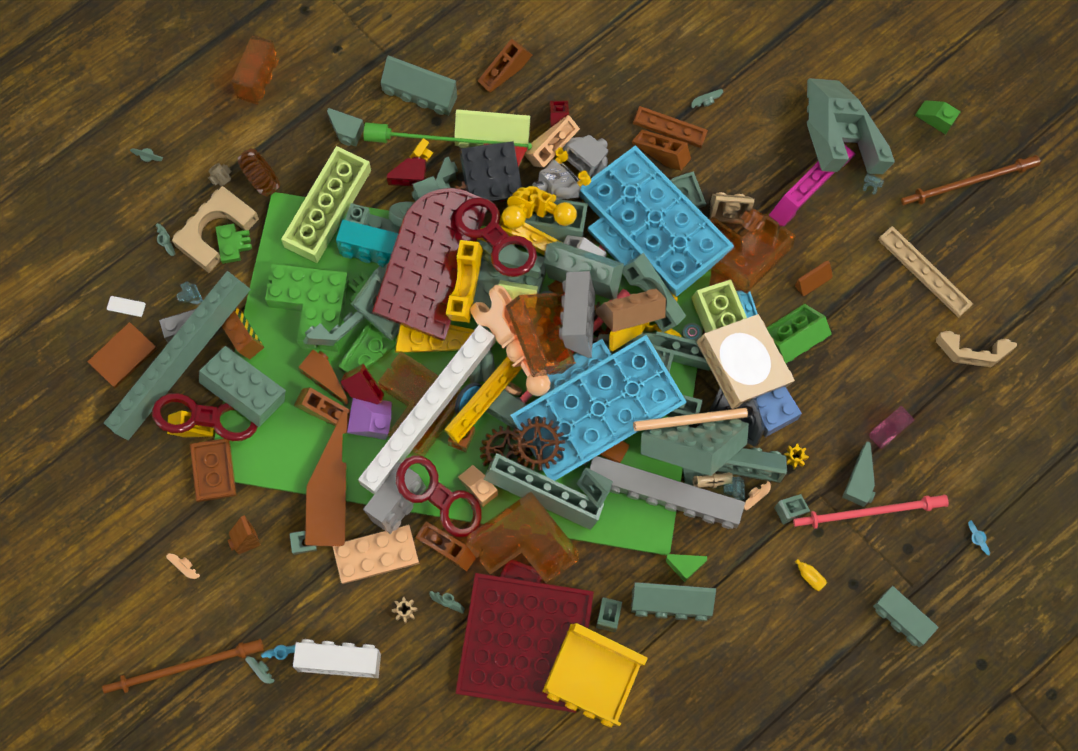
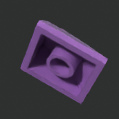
M353 398L347 433L385 440L389 434L392 402L382 400L380 404H374Z

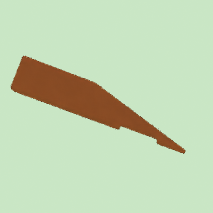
M343 411L307 484L306 545L343 546L345 544L346 463L342 462L343 433H347V411Z

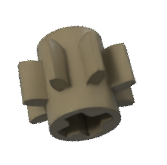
M217 163L208 171L211 174L208 179L212 184L223 186L231 179L229 174L232 171L225 164L221 166L220 163Z

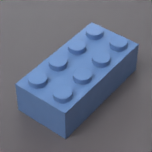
M785 386L756 397L765 426L763 433L765 437L795 422L802 414Z

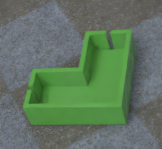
M271 264L270 284L268 283L265 297L268 307L302 311L297 342L300 348L317 349V345L305 344L303 342L306 337L305 332L311 326L316 327L320 323L328 332L337 324L339 326L342 325L348 292L347 284H349L348 274L345 272ZM339 341L333 346L319 345L320 350L338 352Z

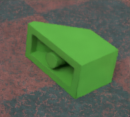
M924 101L915 116L946 135L961 111L946 102Z

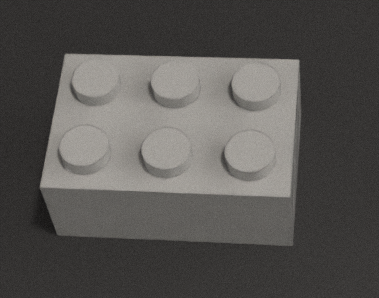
M401 462L363 509L373 523L389 534L399 528L401 520L412 511L414 504L404 499L396 486V472ZM408 468L405 473L407 489L415 495L424 493L426 486L419 474Z

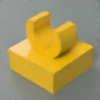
M423 138L410 155V158L421 157L427 161L433 154L432 151L426 148L429 142Z

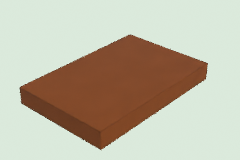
M129 322L88 363L116 389L157 347Z
M218 439L190 444L196 501L202 502L237 496L230 440Z

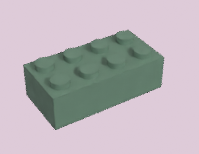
M562 199L554 202L557 205L567 202L575 207L577 217L574 223L568 226L559 225L554 220L553 214L549 212L542 218L537 216L535 211H533L529 219L526 218L525 223L564 243L567 235L583 237L588 204Z
M226 346L199 371L200 384L258 427L284 403L285 389Z

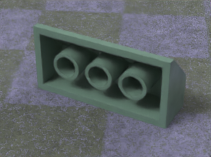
M387 57L381 79L382 91L389 96L395 95L405 102L411 101L421 108H429L440 115L445 114L449 116L457 99L455 80L394 57Z
M559 241L547 244L543 263L549 278L563 283L566 280L567 272L590 271L595 294L611 300L617 298L624 267L623 263Z
M742 448L716 472H730L733 475L780 483L787 473L786 456L781 455L777 451L767 453L762 452L760 448Z
M635 582L632 588L631 613H635V616L647 617V614H655L656 618H667L668 615L675 616V619L687 620V617H695L696 621H707V618L710 619L713 616L716 588Z

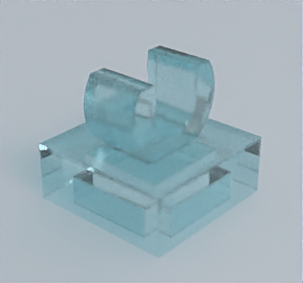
M866 173L864 181L867 183L864 184L863 190L866 191L867 187L871 185L874 187L872 194L875 195L877 186L881 188L884 179Z
M186 281L180 285L183 292L177 294L179 302L183 301L184 304L190 302L197 305L203 301L195 284Z
M732 477V484H724V493L726 495H733L737 500H745L744 480L741 477Z

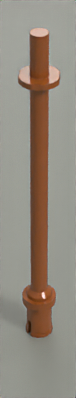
M1037 155L1026 159L1019 158L1012 165L924 192L921 188H918L916 194L901 198L902 205L918 201L922 205L925 203L926 198L1014 171L1023 173L1027 169L1040 166V158Z
M261 639L248 643L240 642L234 649L126 679L125 675H121V681L103 685L102 689L104 694L123 689L124 693H128L129 687L236 656L242 657V659L247 658V655L264 651Z

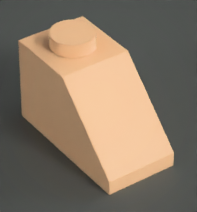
M472 465L458 476V479L477 498L480 505L484 507L498 495V490L492 483L483 480L485 475Z

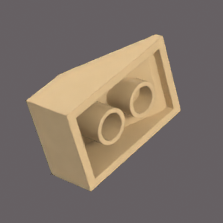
M722 192L712 194L709 220L711 222L742 224L744 220L741 219V216L745 211H751L754 199L743 194L726 195V193Z

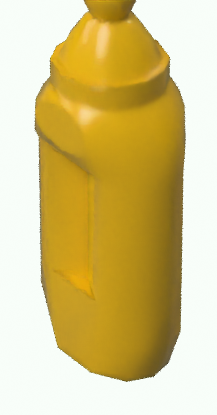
M799 559L795 561L798 564L802 577L815 590L820 591L827 584L825 578L813 566L800 562Z

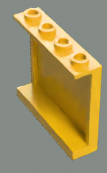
M577 623L571 624L542 692L548 694L547 698L552 701L558 702L561 700L565 702V707L576 711L578 708L584 711L583 715L588 718L594 719L596 717L601 719V724L607 727L620 726L621 723L618 722V719L641 665H645L647 657Z

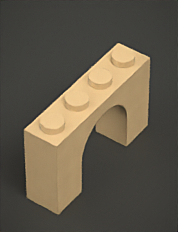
M223 186L213 192L211 199L200 206L197 214L194 217H190L182 230H178L172 239L176 248L208 273L221 261V258L217 251L202 240L201 235L204 226L213 219L226 218L234 222L241 229L249 230L259 220L257 213Z

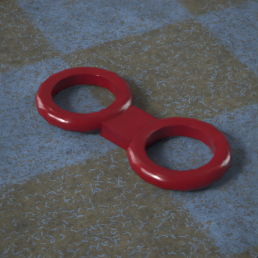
M479 197L463 202L455 214V225L458 230L466 237L474 239L483 238L493 248L491 263L496 271L502 275L518 277L528 273L535 265L537 258L536 249L532 242L522 236H509L499 225V210L490 200ZM476 206L485 207L492 214V220L489 225L479 230L470 229L463 223L464 213ZM510 244L522 245L529 253L526 263L518 268L505 267L499 261L500 251Z
M170 393L160 397L152 408V418L156 425L170 433H184L197 425L214 428L216 433L224 439L243 441L250 438L258 428L257 425L250 421V426L245 431L236 433L228 431L220 423V417L227 411L235 410L227 403L221 404L218 408L197 405L190 397L179 393ZM179 402L189 408L191 418L183 424L174 425L165 421L160 411L165 404Z
M413 455L404 459L399 465L396 472V486L404 499L412 503H423L428 500L440 510V520L443 527L449 534L455 537H466L476 531L482 519V509L479 501L473 494L465 490L451 492L439 482V475L435 465L423 456ZM413 464L424 466L430 476L428 489L420 495L411 493L405 484V473ZM459 498L468 501L473 510L472 521L464 529L456 528L449 518V508Z

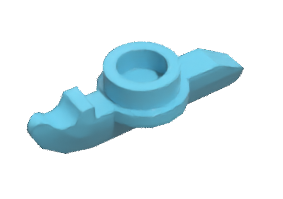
M972 520L969 521V528L973 533V543L980 545L981 549L987 555H990L989 548L985 543L986 534L978 531Z
M278 645L274 649L262 653L261 657L271 658L275 656L277 659L283 660L289 653L295 652L296 645L287 647Z

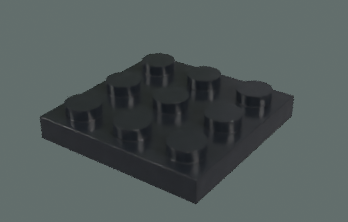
M514 141L459 149L467 192L492 202L506 200L518 188L522 187Z

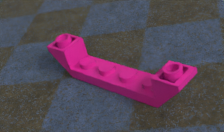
M846 145L845 148L849 160L844 166L855 156V153ZM818 161L783 196L769 214V217L783 228L795 216L797 210L835 172L822 171Z

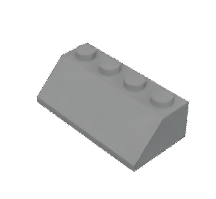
M590 271L567 272L566 280L563 281L565 296H562V307L564 311L560 313L563 327L559 328V337L563 339L566 348L587 358H592L595 291Z

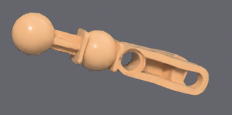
M495 285L489 291L492 301L491 308L483 302H476L470 307L471 314L477 324L488 327L502 348H506L507 357L514 362L513 367H522L528 377L526 379V387L529 393L535 396L545 395L550 389V379L545 373L537 372L531 362L535 354H530V346L523 340L524 336L512 315V298L503 286Z

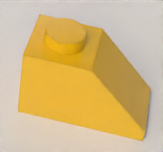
M181 410L168 415V423L174 425L183 424L191 418V412ZM195 425L191 430L184 433L167 432V434L181 437H212L214 435V428Z

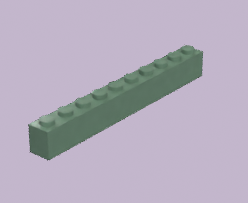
M227 271L105 420L104 424L115 434L129 440L152 412L155 402L160 397L166 395L251 289Z

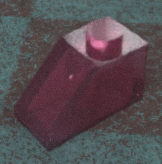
M900 406L869 434V437L880 449H883L908 428L914 419Z

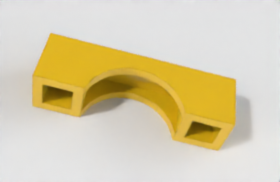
M460 240L457 253V281L453 293L449 295L446 315L452 321L470 323V307L474 302L483 255V248L479 242Z

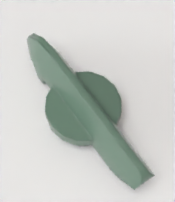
M719 89L695 98L692 102V108L695 106L700 107L701 104H704V107L715 103L714 99L722 95L723 90Z
M130 149L132 153L137 156L139 155L145 162L163 160V157L154 155L151 149Z
M157 223L156 227L159 233L157 236L158 244L165 246L166 251L171 256H174L175 251L169 234L161 224Z
M430 591V597L435 602L464 613V607L454 601L452 594L445 593L441 596L439 592L434 593Z
M247 656L246 662L261 681L269 684L275 681L271 679L272 675L270 673L267 674L269 668L263 661L258 663L255 658Z

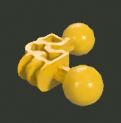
M534 186L521 187L508 198V207L502 213V221L507 228L515 230L523 226L526 218L529 219L533 211L542 218L549 212L553 214L554 220L559 225L568 226L574 223L577 211L571 203L555 204L556 195L549 194Z

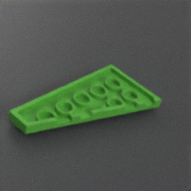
M368 322L339 365V369L346 373L362 364L368 369L396 347L398 333L393 340H389L374 325Z

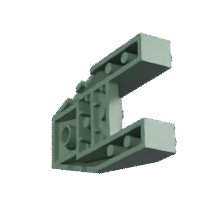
M812 78L807 80V98H809V105L807 106L809 120L807 121V127L821 170L838 172L849 160L844 142L858 143L867 173L884 174L895 161L890 146L859 99L840 81Z
M642 332V334L618 349L610 351L613 355L647 335L668 372L670 371L672 361L707 371L710 370L696 341L663 332L646 334ZM609 334L599 335L597 341L603 339L609 349ZM683 395L687 403L668 413L667 416L699 414L702 400Z

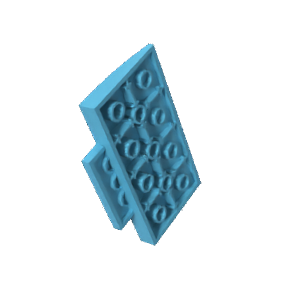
M636 145L592 177L589 185H582V188L579 190V196L600 217L599 220L588 227V232L617 262L624 265L644 253L666 287L675 297L703 276L734 248V245Z
M645 335L613 355L603 339L592 345V358H587L577 353L546 371L545 374L551 382L549 391L542 397L511 414V417L520 431L524 429L520 425L522 422L527 427L529 425L527 419L530 418L533 424L535 423V417L539 418V423H542V419L545 417V424L547 425L551 420L554 421L551 426L553 429L557 425L560 427L555 432L557 434L563 432L564 434L558 437L559 440H565L564 444H559V447L565 448V451L558 450L557 452L562 458L559 459L556 456L553 458L557 462L556 465L549 461V469L546 468L545 464H542V469L546 476L555 481L638 432L634 431V421L662 418L687 402L649 338ZM540 427L543 439H555L548 429ZM534 428L527 431L524 435L526 441H531L534 438ZM537 433L535 441L528 445L536 446L538 454H540L541 446L549 444V442L540 441L539 433ZM555 445L547 446L543 449V460L553 453ZM530 448L534 456L536 457V451L533 448Z

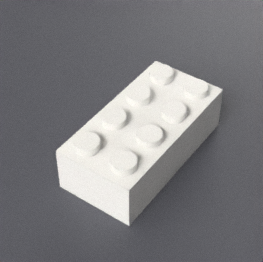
M302 639L301 643L296 642L293 668L298 672L379 678L381 653L374 645L364 644L363 648H359L352 643H342V646H336L334 642L322 641V644H316L313 640Z

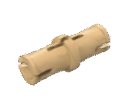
M730 472L693 477V486L698 488H716L720 485L733 484V475Z

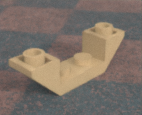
M951 331L941 332L936 338V343L953 362L985 367L994 366L1017 347V343L1011 342L1009 339H1000L992 346L991 354L990 351L975 352L969 348L959 349L960 335L954 334Z

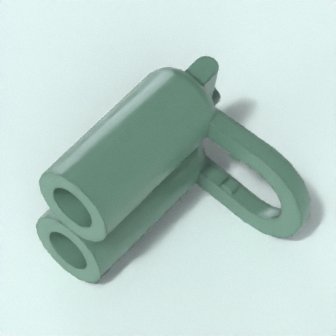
M491 349L469 376L470 383L486 382L495 371L494 357Z

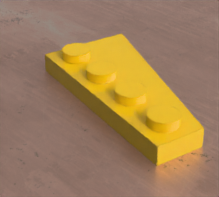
M400 324L395 353L459 351L474 330L450 325L446 339L441 341Z

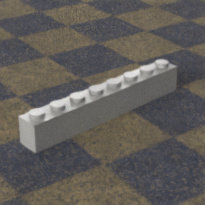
M598 456L592 460L590 469L613 481L610 489L612 493L619 494L621 492L634 500H638V498L644 499L646 503L654 506L660 504L669 511H682L688 517H702L703 521L708 523L718 522L727 529L737 528L740 523L745 506L743 501Z

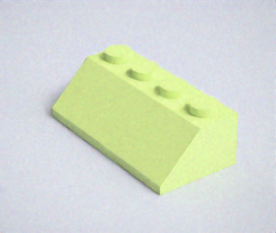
M456 110L455 138L497 142L514 141V143L520 144L529 143L530 116ZM455 142V146H459L461 148L483 145L478 143Z

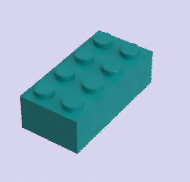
M342 219L336 242L339 253L343 257L349 259L354 257L362 262H374L384 267L389 263L398 233Z

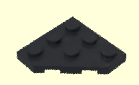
M721 388L709 412L732 409ZM756 398L743 402L734 409H747L748 416L738 419L749 423L747 443L756 447L762 438L765 426Z

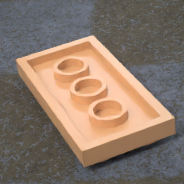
M409 525L399 527L397 530H393L391 534L384 531L346 541L343 546H333L342 584L419 564Z

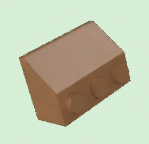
M650 289L646 292L631 294L627 297L605 302L596 309V314L612 332L665 318L666 298L657 289Z

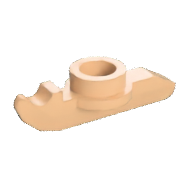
M769 481L766 484H762L761 489L755 487L749 492L750 498L746 500L744 510H749L769 493L771 488Z
M174 554L166 556L186 577L190 579L200 577L199 574L195 573V569H190L192 564L187 558L180 559Z

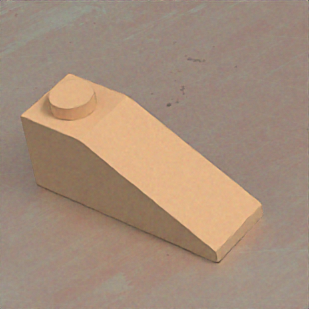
M567 115L532 142V148L530 150L527 149L525 153L526 158L533 166L544 168L556 155V149L559 147L563 148L580 128Z

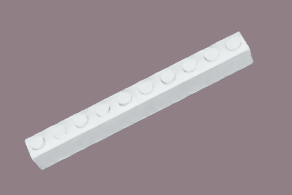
M478 325L358 479L360 485L375 495L396 466L404 461L495 344V336Z

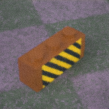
M236 307L222 324V327L236 350L246 358L251 359L264 346L244 314Z

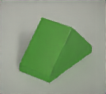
M667 554L665 562L685 582L706 563L707 556Z

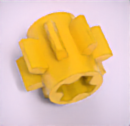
M798 444L794 448L788 446L787 451L789 453H784L787 458V465H792L793 469L797 465L803 467L805 465L803 460L809 458L804 453L806 448L802 449ZM799 455V458L794 459L792 456Z

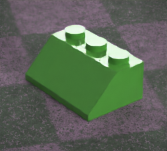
M803 304L767 327L785 363L794 360L795 357L808 351L811 347L822 342L832 334L826 317L806 304Z

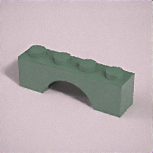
M644 253L624 265L622 273L630 285L638 286L645 292L650 289H657L666 298L665 318L655 320L663 333L677 326L686 317Z

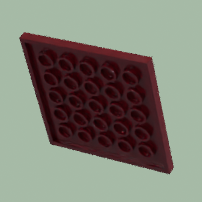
M475 573L455 694L576 713V711L565 707V702L561 700L555 702L548 699V694L542 691L570 625L577 623L589 629L594 591Z

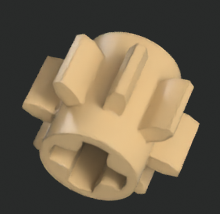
M403 597L402 602L395 601L397 609H392V612L398 613L396 616L397 621L402 618L407 623L408 618L415 619L413 612L418 610L416 607H411L414 603L413 600L407 602L405 597ZM403 606H407L410 609L405 615L400 611L403 609Z

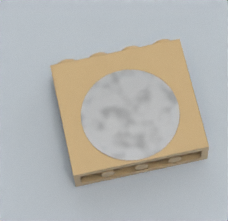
M759 314L704 333L696 341L732 409L739 407L743 402L785 386L787 388L795 381Z

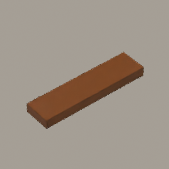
M639 106L633 121L634 125L702 148L708 130L641 106Z

